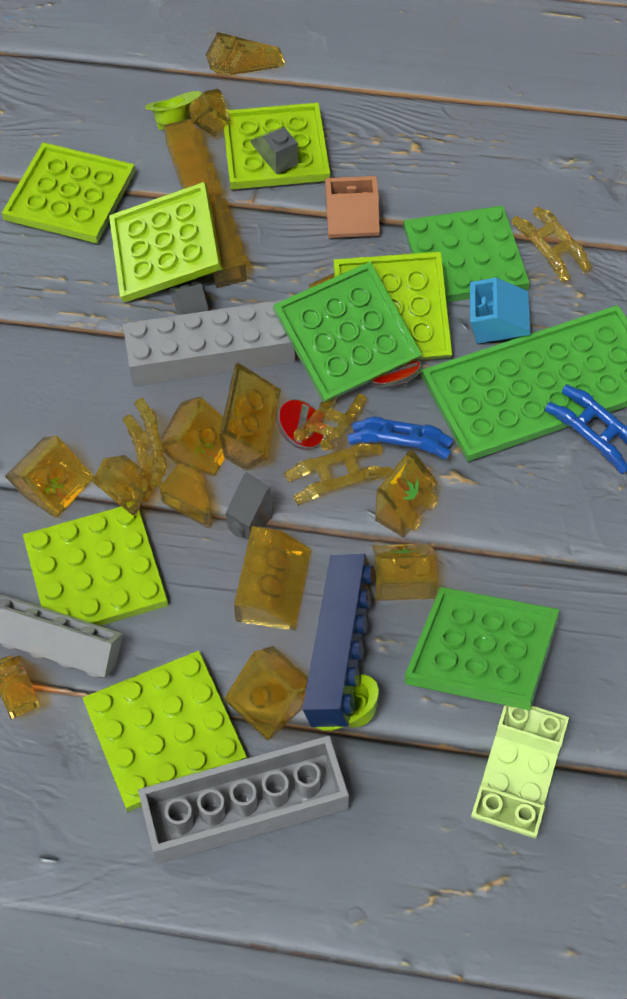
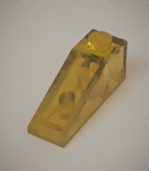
M220 32L216 33L206 52L210 70L230 75L279 68L285 64L279 47Z

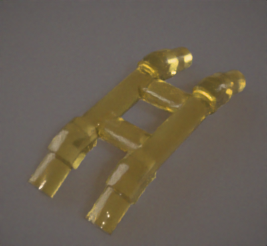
M539 206L533 209V215L546 224V226L537 230L530 221L519 216L513 217L512 225L523 232L526 237H529L546 257L554 272L557 273L561 283L571 279L565 268L564 261L559 256L561 253L570 250L571 255L578 262L583 273L593 268L584 248L572 238L551 211ZM555 233L562 242L550 247L543 238Z
M357 394L346 414L333 410L337 398L326 403L321 401L320 406L309 420L294 432V438L298 441L306 440L316 432L327 436L320 443L323 450L327 451L336 448L353 422H356L367 400L366 396ZM326 418L339 424L335 428L321 421Z
M139 398L134 402V405L141 414L140 417L144 422L146 431H143L131 414L125 416L122 421L132 438L140 472V490L137 498L140 502L146 503L149 501L153 487L161 486L163 476L166 474L167 462L163 455L157 416L153 409H150L145 399ZM150 444L151 454L148 456L146 448Z
M360 443L351 446V448L321 457L303 460L297 463L295 467L285 471L284 476L288 482H291L300 476L303 477L317 470L321 481L312 483L305 487L304 490L293 495L296 504L300 505L310 499L313 500L318 496L325 495L327 492L359 482L391 478L393 471L390 466H368L359 470L355 459L382 454L381 444ZM344 462L349 474L332 478L327 466Z

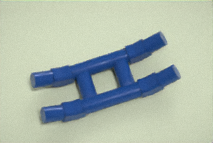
M566 384L562 394L573 399L574 402L586 409L576 417L577 415L570 409L549 402L546 405L545 411L557 417L558 420L564 422L567 426L570 425L600 450L601 454L616 467L620 474L626 472L627 463L622 458V454L609 442L618 434L627 445V425L625 426L596 402L589 393ZM595 415L608 425L600 436L586 425Z
M377 416L353 422L352 428L354 433L348 434L350 445L369 442L395 444L419 448L420 450L435 454L444 460L448 458L451 452L448 448L453 441V438L444 434L442 430L433 425L425 424L424 426Z

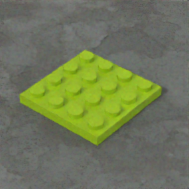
M319 102L222 111L230 190L325 181V178H330ZM285 127L298 143V165L276 174L251 144V139L269 131Z
M42 142L1 213L3 220L98 244L110 221L109 215L115 212L136 172L135 164Z
M205 182L109 215L119 293L124 303L222 270L209 191Z
M441 252L333 259L334 277L368 262L372 263L422 353L421 358L417 361L451 358L452 349Z
M137 502L23 534L39 600L43 608L102 626L168 606Z
M199 650L82 697L127 813L142 807L138 789L247 759Z

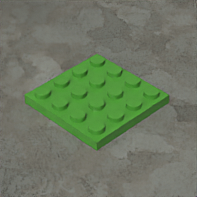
M503 205L403 220V229L411 254L441 252L446 303L470 299V282L491 278H499L524 290H529L530 282Z
M371 262L273 305V310L323 403L414 362L422 356Z
M440 587L405 673V684L531 710L559 620V609Z

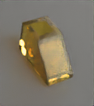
M19 655L14 658L13 656H6L0 659V696L10 719L41 706Z

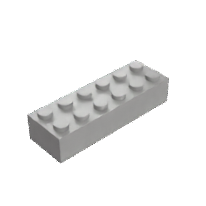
M282 300L123 323L133 387L295 362L294 348L273 310V305Z
M330 736L138 789L157 865L347 810L349 795Z

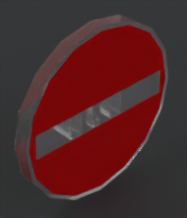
M416 360L369 383L376 387H389L391 391L395 389L394 386L402 383L407 387L408 381L418 376L422 371V364L419 360Z
M288 399L279 406L276 412V423L286 441L302 450H313L322 444L325 437V425L322 417L314 407L300 399Z

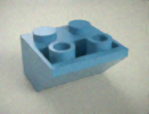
M499 278L470 282V323L477 344L531 335L530 301L527 290Z

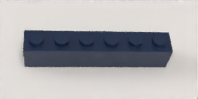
M365 553L330 555L302 709L311 727H348L350 714L355 712V697L353 693L354 687L359 685L360 680L358 661L363 658L364 654L362 635L367 632L366 609L371 607V593L369 590L370 584H373L375 581L374 567L369 565Z

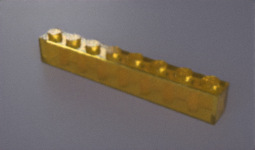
M193 119L164 125L166 145L181 188L185 189L205 182L208 187L222 270L211 273L216 288L246 282V270H250L249 260L246 254L242 255L241 253L243 246L240 236H235L234 234L236 232L234 219L227 215L229 213L226 198H221L222 188L220 181H215L214 179L216 177L214 165L212 162L208 163L209 152L207 146H202L201 144L203 143L201 129L195 127Z

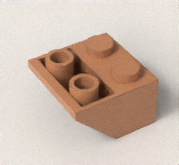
M377 176L325 178L328 238L379 236Z

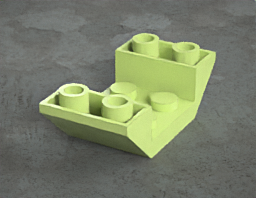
M504 705L471 818L536 839L569 717L532 706L531 710H525Z

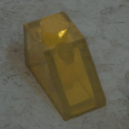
M219 89L204 91L198 98L192 101L188 108L192 123L213 137L231 121L222 91Z
M126 455L103 458L92 481L131 515L137 514L148 492L145 471Z
M179 462L159 487L162 503L210 529L213 523L204 476L198 469L187 467Z

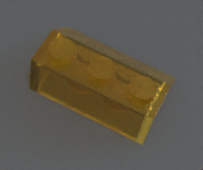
M239 362L234 365L219 435L224 458L242 469L248 470L268 459L281 389Z
M252 526L234 602L236 622L295 631L311 549L282 530Z

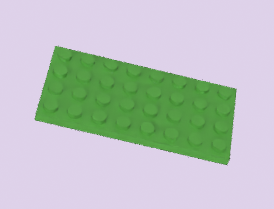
M619 305L422 369L421 377L466 461L469 462L570 427V425L567 426L564 422L558 420L557 417L545 411L546 405L549 402L570 409L577 415L576 417L586 409L574 402L573 399L562 394L566 384L586 391L608 412L627 407V318Z

